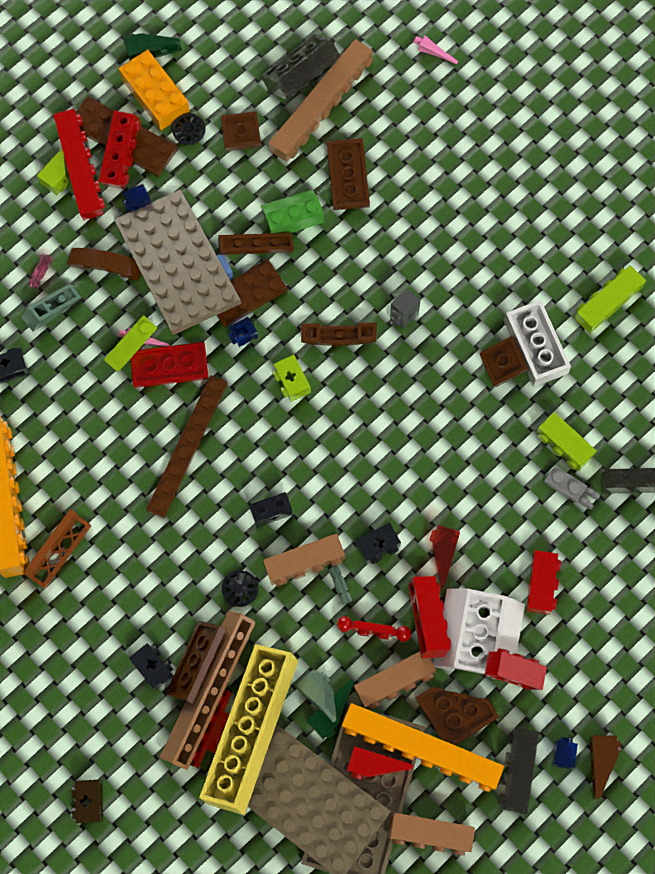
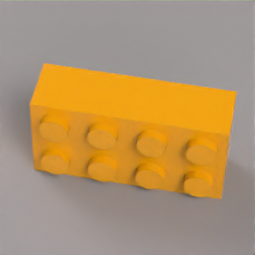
M146 50L118 68L121 80L160 131L171 125L180 115L190 112L187 99L149 50Z

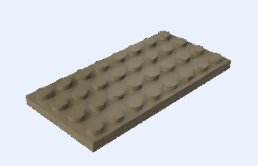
M181 189L114 219L172 335L241 304L237 292Z
M347 704V708H346V711H345V714H344V718H343L342 724H343V722H344V719H345V717H346V714H347V712H348V709H349V707H350V704ZM375 712L424 733L425 726ZM341 725L330 765L390 810L391 813L401 814L416 758H413V761L402 757V753L394 750L392 753L384 750L382 744L375 742L373 745L363 741L364 737L356 734V737L344 733L345 729ZM354 746L413 765L412 771L370 778L362 777V780L350 777L351 773L347 772ZM390 815L347 874H385L393 846V839L387 838ZM304 852L301 864L329 872Z
M276 724L247 807L332 874H347L389 817L391 811Z

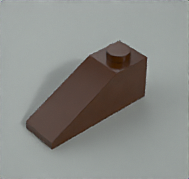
M617 735L591 736L589 738L593 800L601 798L618 758V753H621V742L617 740Z

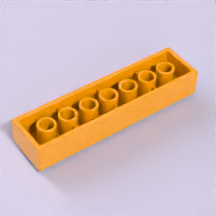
M0 416V574L4 578L24 575L23 571L30 562L29 557L25 556L27 540L22 534V530H25L23 518L20 519L22 503L21 500H18L17 493H20L18 481H15L17 466L13 463L12 459L15 456L14 446L10 444V438H13L11 427H8L7 421L4 422Z

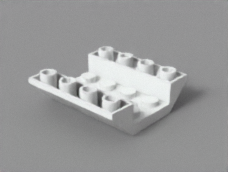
M447 589L443 616L448 624L447 636L451 640V649L445 657L434 658V666L447 670H453L454 668L485 675L489 651H497L498 648L509 650L511 655L517 654L525 604L507 596L472 589ZM480 608H487L490 615L487 618H482L479 616L478 610ZM473 647H480L483 654L481 657H474L471 650Z

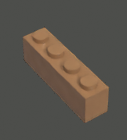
M336 533L264 559L263 562L271 585L281 586L286 584L287 580L295 578V580L301 579L306 576L305 573L311 571L317 573L324 570V567L327 565L336 566L343 563L342 560L345 559V553Z
M418 652L354 685V690L363 707L373 710L381 705V701L385 699L390 701L398 697V692L404 689L406 692L416 687L415 683L421 680L424 683L434 678L433 674L436 673V668L430 658H421V653Z
M391 813L387 838L393 839L392 843L405 845V841L413 843L412 847L425 849V845L433 846L432 850L445 852V848L453 850L452 854L465 856V852H472L475 827Z

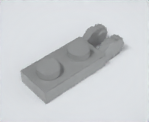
M556 465L544 481L548 486L587 509H592L593 504L581 497L583 493L595 500H598L600 497L593 489L588 488L587 485Z

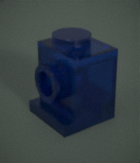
M248 316L228 327L230 333L228 338L233 345L237 344L238 347L258 338V331Z

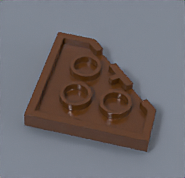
M431 687L415 698L441 740L455 746L499 718V715L488 699L476 698Z

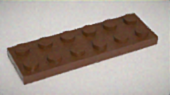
M87 96L76 111L77 114L81 115L83 125H80L81 130H85L87 138L106 148L114 110ZM141 126L136 134V148L132 152L133 164L158 178L178 151V148Z

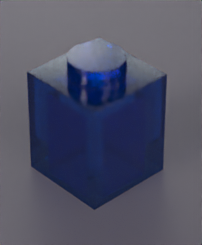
M143 184L123 192L125 199L122 202L126 210L130 209V211L134 212L152 203Z
M565 737L555 741L552 766L574 769L578 743H573V739Z

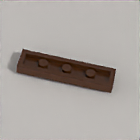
M292 233L218 236L220 255L292 253L294 250Z

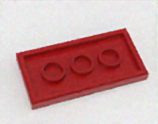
M205 342L138 350L131 358L133 387L140 388L209 379Z

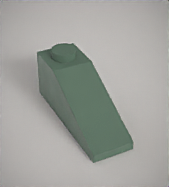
M70 283L28 306L21 318L34 332L48 324L82 297Z
M313 669L297 684V687L309 701L334 723L336 721L334 692L328 684L331 680L325 673L319 674Z

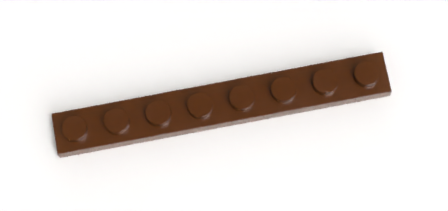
M210 375L146 509L147 512L165 519L228 386L227 381Z

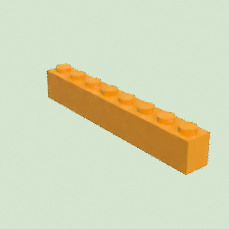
M353 703L350 704L342 724V728L345 729L344 733L356 737V734L364 737L363 741L374 745L377 742L383 745L382 748L392 753L394 750L402 753L401 756L413 761V758L421 760L420 764L425 767L440 768V773L447 776L457 775L460 781L467 784L471 782L479 784L478 788L486 792H490V789L493 791L496 789L504 765Z

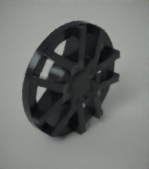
M186 113L175 119L172 125V133L175 140L179 143L184 144V146H193L204 138L206 127L201 117L196 114ZM192 117L191 120L188 122L186 118Z
M234 571L227 575L222 583L223 597L232 606H248L258 595L257 580L248 571ZM237 574L236 581L230 578ZM239 574H245L243 581L239 580ZM247 576H249L252 579V581L246 582ZM229 580L234 584L233 586L226 585V582ZM255 583V588H248V585ZM225 588H228V589H230L231 591H229V592L226 594V593H225ZM255 591L253 597L251 598L248 592ZM234 593L235 597L229 600L228 597ZM245 595L249 599L246 603H244L242 598ZM238 597H240L241 604L234 603Z

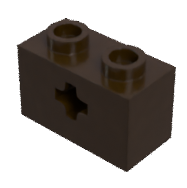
M100 779L75 781V786H72V798H75V807H72V818L75 819L77 824L103 822V781ZM87 797L92 800L91 803H88V807L83 804Z

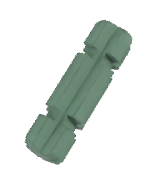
M334 566L330 568L329 573L331 578H333V583L338 595H340L342 604L351 602V595L347 592L348 588L343 576L340 575L339 567Z

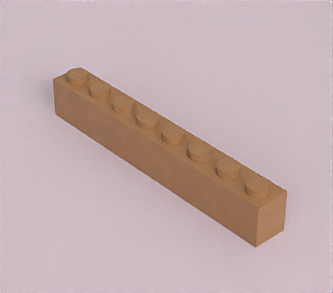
M355 39L269 142L270 152L286 163L290 158L293 159L299 147L305 145L309 135L318 129L322 119H326L329 116L332 107L339 104L341 96L344 93H348L352 83L361 77L365 67L368 68L371 65L373 50Z
M228 610L221 625L226 629L223 640L216 650L215 658L211 661L207 675L199 688V693L193 703L185 702L159 758L188 770L256 623L254 620L241 613Z

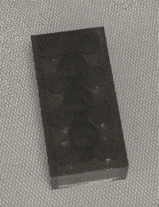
M313 34L260 77L270 94L290 99L295 96V92L306 87L314 77L320 76L323 70L334 65L341 56L331 38Z

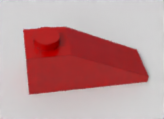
M354 746L347 772L351 773L350 777L362 780V777L370 778L412 771L413 765Z

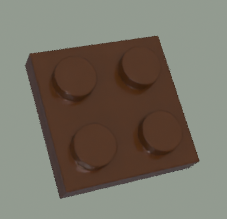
M257 111L221 116L226 151L262 147Z
M510 336L479 353L494 387H498L529 371L514 336Z

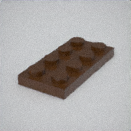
M363 138L327 141L333 211L370 207Z
M268 259L231 280L241 300V304L216 316L223 327L226 328L288 291Z
M198 621L166 691L167 695L190 703L194 702L199 693V688L207 675L211 661L215 658L216 650L223 640L226 630L224 627Z

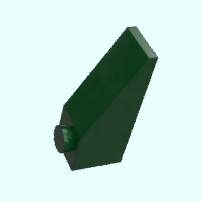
M144 33L130 34L123 38L129 60L134 59L146 50H149L154 58L182 51L179 38Z
M352 679L334 694L336 721L334 723L319 709L306 720L308 725L322 740L326 737L329 740L338 732L336 728L339 725L354 685Z

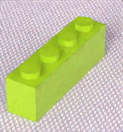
M631 265L626 269L622 268L615 275L616 278L613 281L608 280L599 293L596 291L590 296V301L587 304L582 303L576 309L577 313L574 319L589 334L643 288L646 280Z

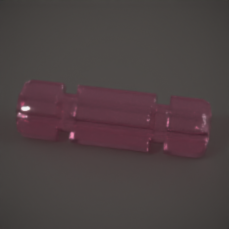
M48 254L42 255L41 262L38 263L32 275L33 277L28 282L33 288L39 287L40 280L43 279L49 268L48 265L53 260Z

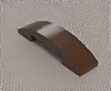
M72 248L67 263L69 267L84 270L87 267L120 274L122 278L139 281L141 275L134 259L97 249Z
M377 322L358 323V325L321 326L320 323L302 324L301 342L324 346H350L377 342Z

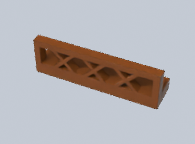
M70 509L23 573L46 589L92 525ZM77 521L85 526L81 533L73 534L72 527ZM71 538L72 545L70 548L61 549L63 539ZM59 554L60 561L58 564L50 565L49 558L51 555ZM41 570H48V577L44 583L36 578Z

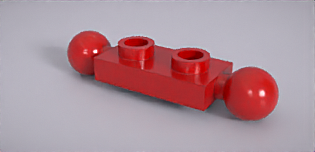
M342 616L337 621V628L341 632H348L352 629L357 632V635L368 637L369 634H373L383 640H388L389 637L393 638L395 636L401 642H406L411 638V630L407 626H400L396 629L394 626L357 620L353 622L347 616Z

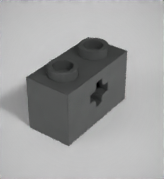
M408 288L391 303L390 319L393 324L403 329L419 315L421 302Z

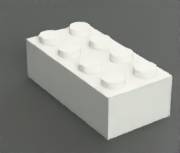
M541 300L506 313L504 323L510 336L515 337L529 368L527 374L533 387L569 373L571 365Z

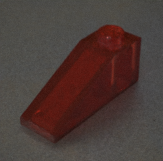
M438 525L436 530L432 529L429 541L433 542L431 549L437 581L440 584V590L443 591L460 531Z

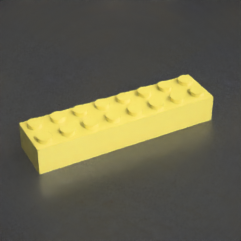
M255 644L199 797L206 804L245 815L298 664V660L291 652Z

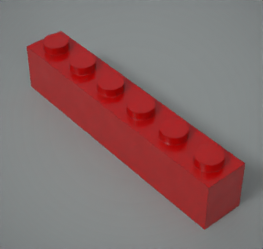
M75 109L53 114L80 216L83 221L104 215L103 208H106L103 197H99L98 192L101 191L98 180L95 181L94 175L97 173L94 164H91L89 158H92L90 148H86L85 145L88 139L85 130H81L80 125H83L81 115L77 114Z

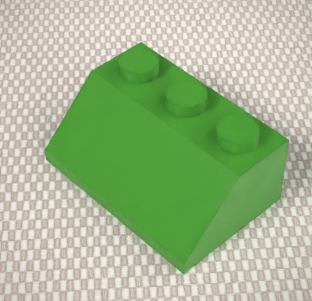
M313 190L260 205L270 233H292L324 223V213L319 199Z

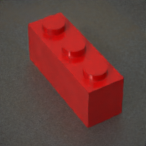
M534 551L526 612L550 615L552 610L556 609L557 598H554V590L557 591L559 586L556 572L560 571L561 567L558 553Z
M498 648L497 651L488 652L485 676L528 690H543L547 666L539 664V660H526L524 655H511L509 650Z

